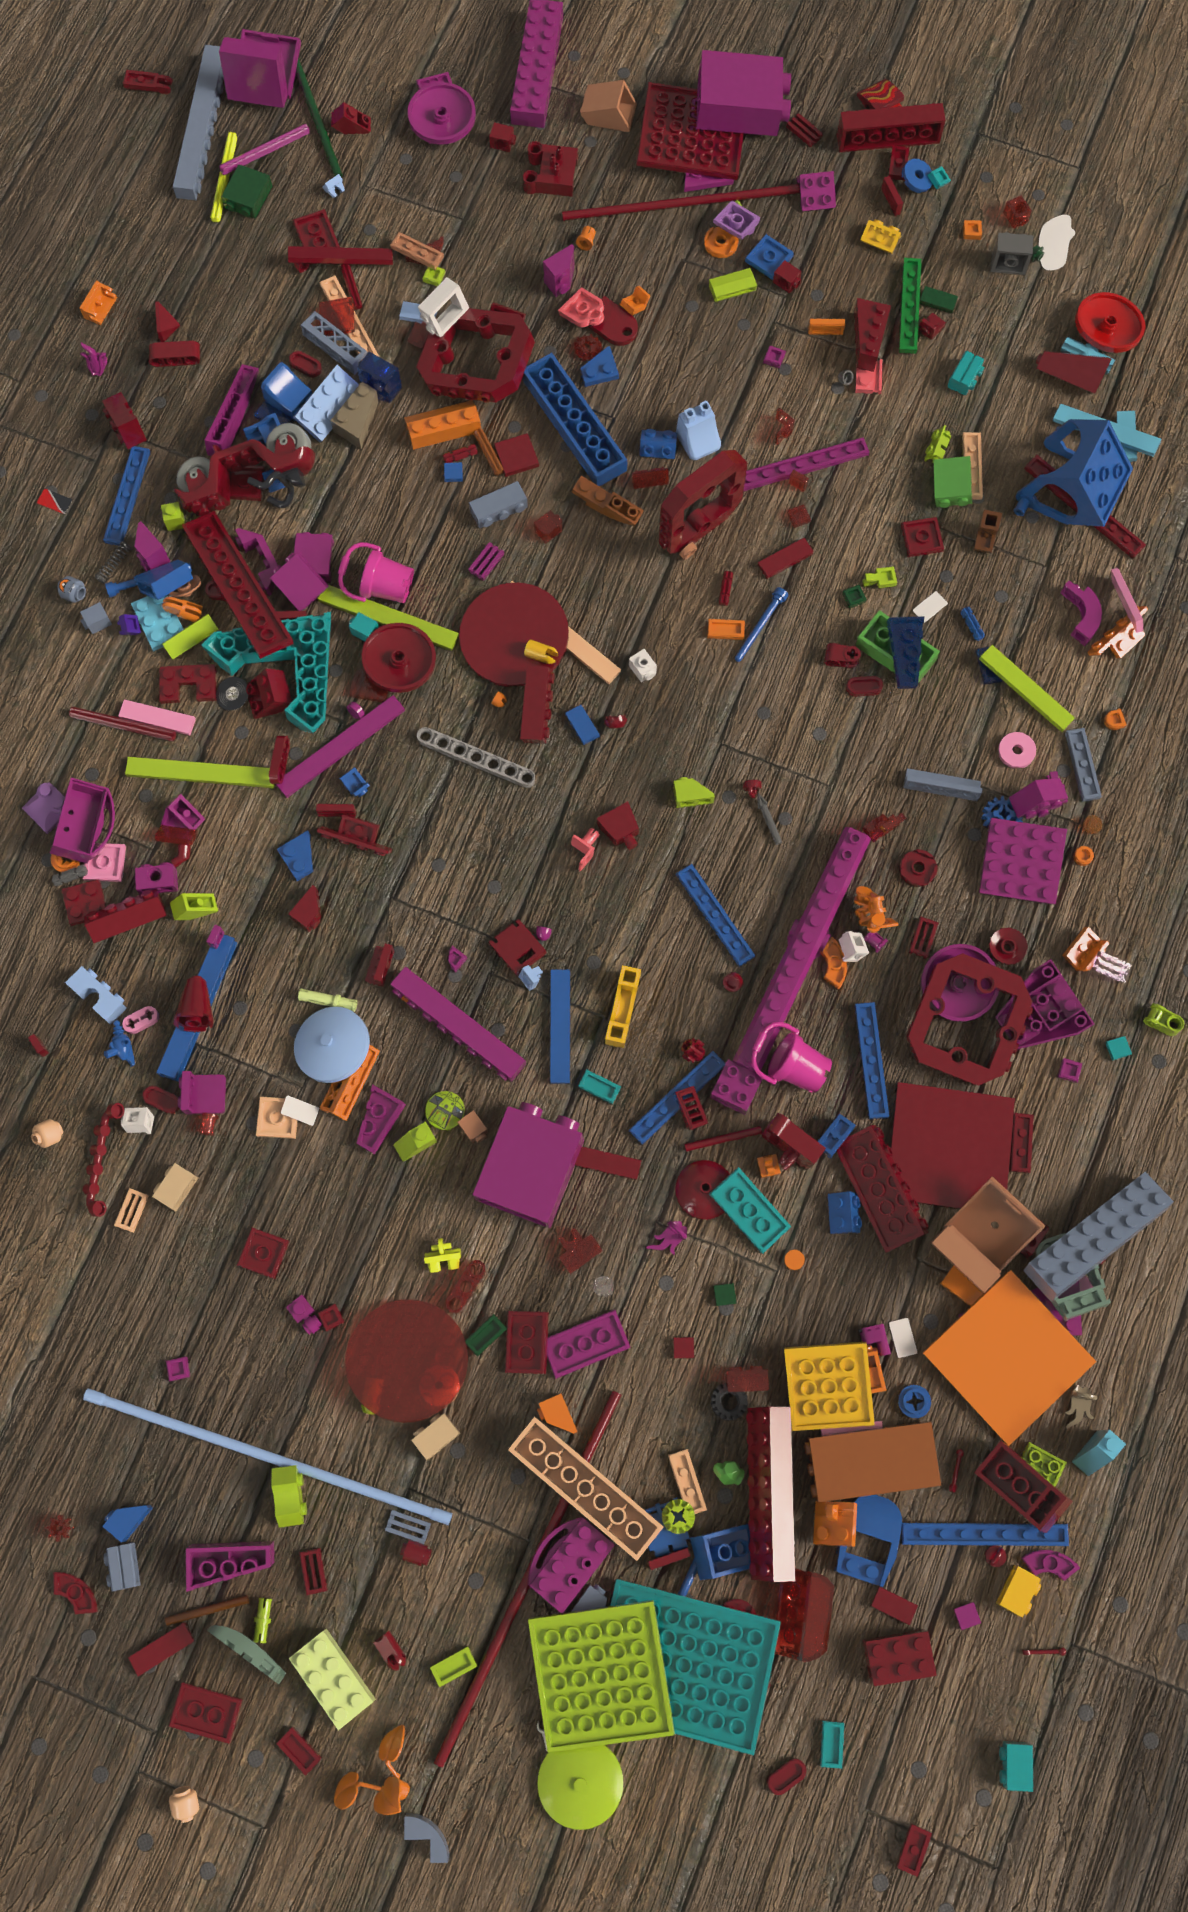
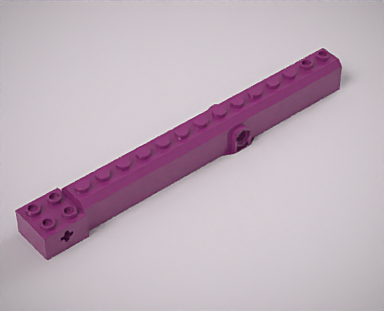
M851 827L844 828L802 917L799 920L795 919L787 937L788 947L733 1061L727 1060L710 1099L746 1115L762 1081V1078L756 1074L752 1067L751 1056L755 1041L759 1033L772 1022L785 1021L814 959L821 955L820 951H824L831 936L829 934V927L870 843L871 838L868 835ZM780 1026L773 1027L767 1032L760 1052L757 1053L756 1062L760 1071L782 1028Z

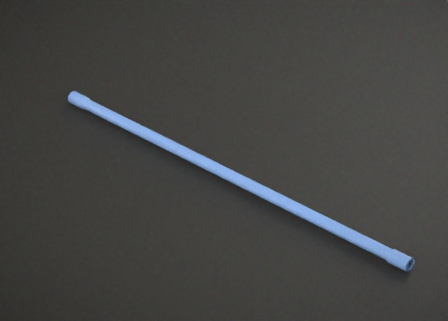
M89 1388L83 1397V1400L96 1405L106 1406L280 1467L297 1465L298 1473L417 1513L448 1526L450 1524L453 1513L439 1508L429 1507L109 1397L104 1393Z

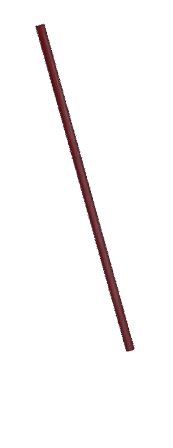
M612 1391L581 1455L587 1462H590L622 1396L616 1391ZM561 1497L537 1548L545 1537L560 1525L570 1504L563 1497ZM553 1537L542 1550L536 1563L537 1569H539ZM532 1559L433 1762L439 1767L443 1768L529 1589L528 1574Z

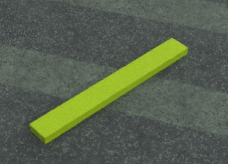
M330 585L318 597V601L353 615H357L360 612L377 621L382 626L390 623H407L416 626L429 636L433 645L450 651L453 650L459 637L457 632L366 599L365 602L352 599L346 596L341 589Z
M128 757L125 772L127 777L274 788L275 785L269 781L270 768Z

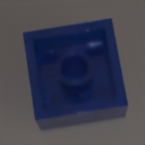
M370 351L357 366L360 383L364 382L375 389L378 399L381 401L385 400L391 403L402 388L399 369Z

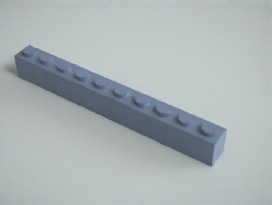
M205 45L173 184L176 198L197 200L198 193L200 194L201 192L200 182L204 178V165L207 164L208 159L207 151L210 150V138L214 134L213 124L217 121L216 111L220 107V94L223 93L224 77L219 55L220 46Z

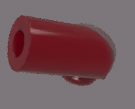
M185 840L178 843V855L170 860L175 868L190 858L191 847Z

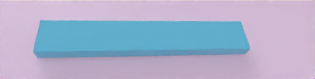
M1060 404L1053 418V422L1061 425L1070 419L1106 420ZM1110 421L1122 446L1154 457L1161 443V438Z

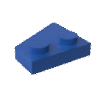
M610 346L606 347L580 368L585 387L619 379V373Z

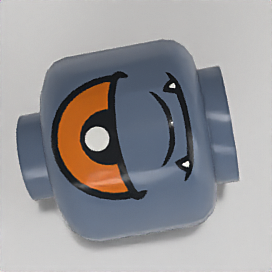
M66 576L58 582V594L61 598L76 603L85 597L86 588L81 580Z

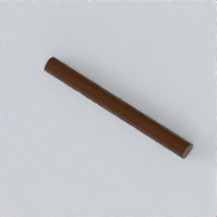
M245 1595L165 1617V1622L168 1626L249 1603V1597Z

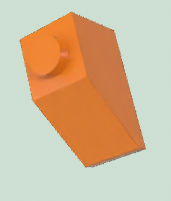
M562 1394L539 1403L540 1408L537 1411L541 1421L545 1419L548 1424L573 1434L577 1433Z

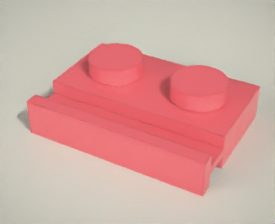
M882 359L876 362L874 372L858 369L856 365L855 393L873 394L875 392L881 394Z

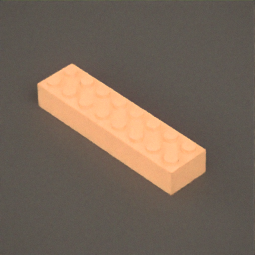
M536 1417L532 1419L508 1449L636 1561L664 1527Z

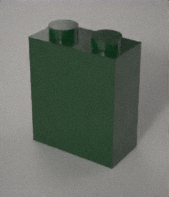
M238 164L221 196L224 208L255 219L272 188L270 175Z

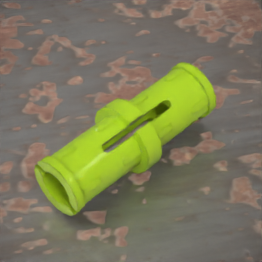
M259 1597L257 1617L254 1618L256 1626L253 1642L258 1643L261 1634L260 1643H266L268 1624L271 1623L269 1615L272 1599L267 1598L264 1607L265 1598Z

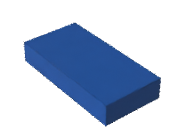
M582 705L565 713L566 718L583 745L600 737Z

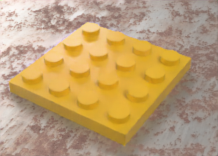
M866 1342L784 1348L792 1431L875 1425Z

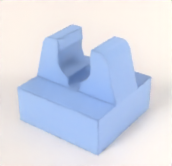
M339 174L322 186L324 191L333 198L337 196L335 188L339 189L341 193L345 190L342 183L343 180Z
M527 965L522 968L518 977L527 989L531 991L536 988L541 977L540 974L543 971L539 966L531 969Z

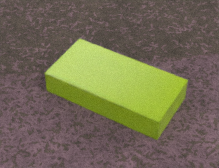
M467 1646L431 1666L430 1669L438 1686L441 1687L476 1668L478 1665Z

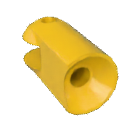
M534 640L528 641L524 651L526 657L546 664L555 663L553 658L545 655L546 653L558 656V652L554 647Z

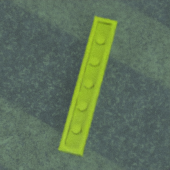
M993 645L979 658L981 662L1061 732L1075 719L1073 715Z

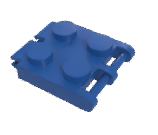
M657 1503L655 1507L645 1509L647 1513L657 1510V1513L651 1514V1516L664 1526L661 1509L667 1503L661 1505ZM671 1510L675 1516L673 1525L677 1521L684 1522L681 1511L677 1513ZM664 1526L648 1546L649 1550H654L656 1557L670 1553L668 1545L671 1544L674 1552L687 1548L686 1540L690 1539L688 1531L682 1534H675Z

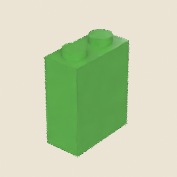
M970 456L934 460L936 507L947 508L953 505L966 506L967 504H972Z

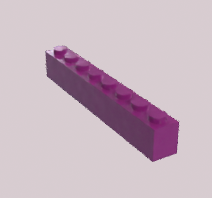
M406 966L392 981V992L398 998H406L408 1000L407 1004L412 1009L416 1010L418 1008L423 1012L422 1016L429 1022L433 1020L437 1023L436 1027L444 1034L446 1032L453 1036L451 1039L458 1045H465L468 1048L467 1052L473 1057L479 1056L483 1059L482 1063L489 1069L493 1067L497 1070V1075L504 1081L508 1079L512 1082L526 1065V1060Z

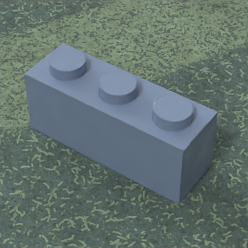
M518 481L469 502L470 512L479 529L488 527L495 521L504 520L516 512L520 513L528 507L527 497Z

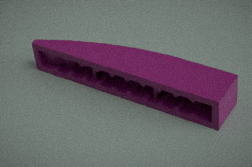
M241 365L205 438L208 456H212L215 453L212 447L214 444L221 450L230 448L247 409L259 368Z

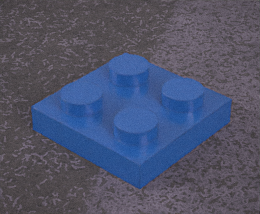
M766 234L748 254L745 262L773 280L776 269L784 260L789 262L794 252Z

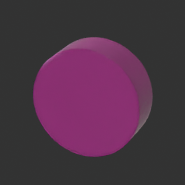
M350 702L346 706L348 712L358 720L365 715L362 707L356 702Z

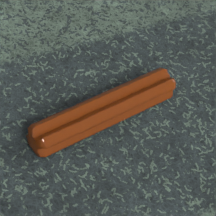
M483 429L475 430L474 436L496 476L504 472L503 467Z

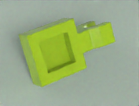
M894 567L876 568L875 574H865V579L862 580L864 587L872 586L877 583L878 588L894 587L897 585Z

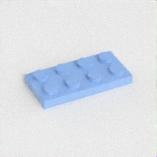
M336 365L293 419L315 439L322 442L332 430L330 420L359 384L341 367Z

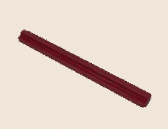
M71 707L69 715L72 718L168 741H175L176 738L174 730L77 707Z

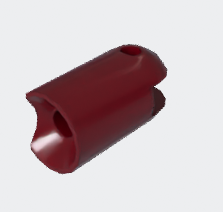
M390 1630L373 1642L391 1670L397 1671L399 1670V1665L405 1666L406 1656Z

